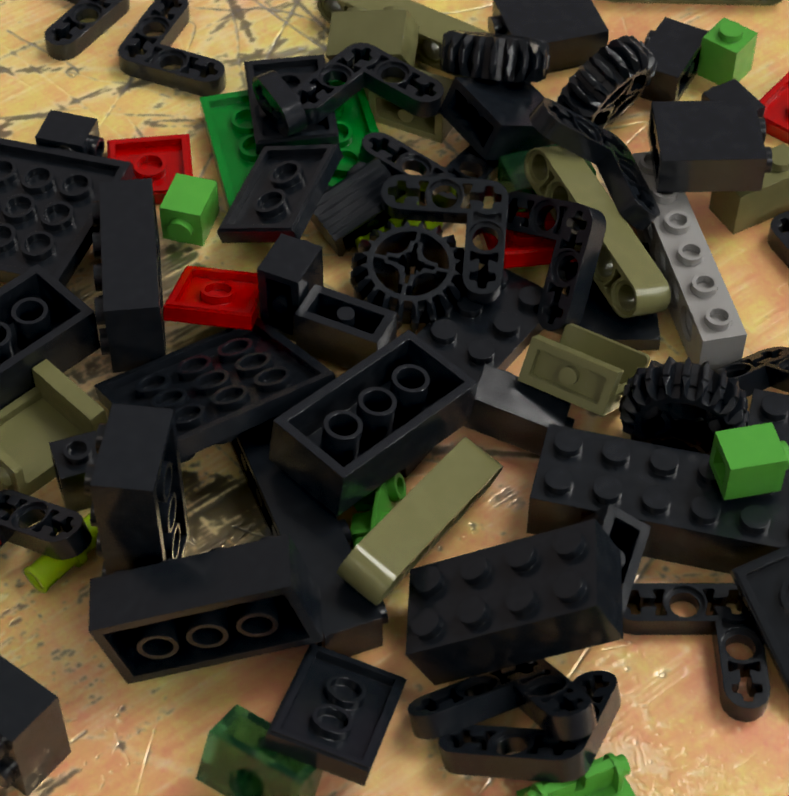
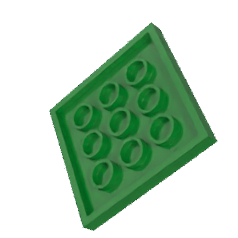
M339 80L329 81L330 86L345 84ZM364 88L335 110L339 133V147L343 157L328 184L331 187L345 179L347 172L354 165L360 163L358 161V154L364 136L369 133L379 132ZM247 90L200 97L201 113L228 210L260 155H256Z

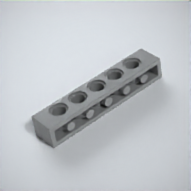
M651 152L632 154L660 210V215L645 230L636 229L641 243H648L651 258L670 286L671 298L668 310L687 356L692 363L699 365L708 361L712 370H717L742 359L747 333L685 192L657 193Z

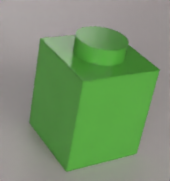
M723 17L702 38L697 75L718 85L732 79L740 82L752 69L758 33Z
M176 173L159 207L164 239L204 246L220 212L217 181Z
M772 422L715 431L709 464L724 501L781 491L785 472L789 470V446L786 441H780Z

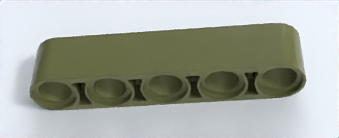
M318 0L317 2L318 11L329 23L332 11H346L351 7H360L366 10H384L388 6H397L407 9L419 25L415 60L443 72L445 71L440 68L441 58L439 57L443 34L452 30L486 32L412 0Z
M559 145L530 149L524 160V171L528 182L537 195L583 204L601 211L605 216L607 223L606 232L593 280L619 317L630 318L666 310L671 298L670 286L666 278L627 221L619 213L616 205L584 158ZM553 208L549 213L554 221H556L557 213L555 208ZM582 222L580 230H585L587 222ZM575 244L574 249L581 251L582 246Z
M464 437L353 548L338 568L336 574L371 603L378 606L406 577L410 569H413L487 491L503 469V465L467 437Z

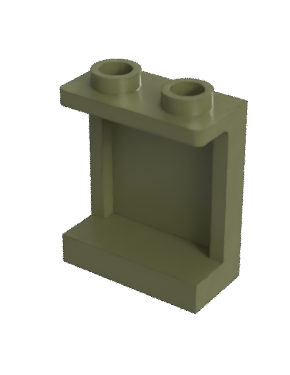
M570 323L565 326L560 343L539 334L532 337L518 381L603 417L619 408L624 386L627 385L628 378H632L635 375L637 368H647L650 356Z
M47 359L31 368L35 387L0 410V490H14L30 496L56 478L49 446L50 442L95 430L97 432L100 423L107 424L105 409Z

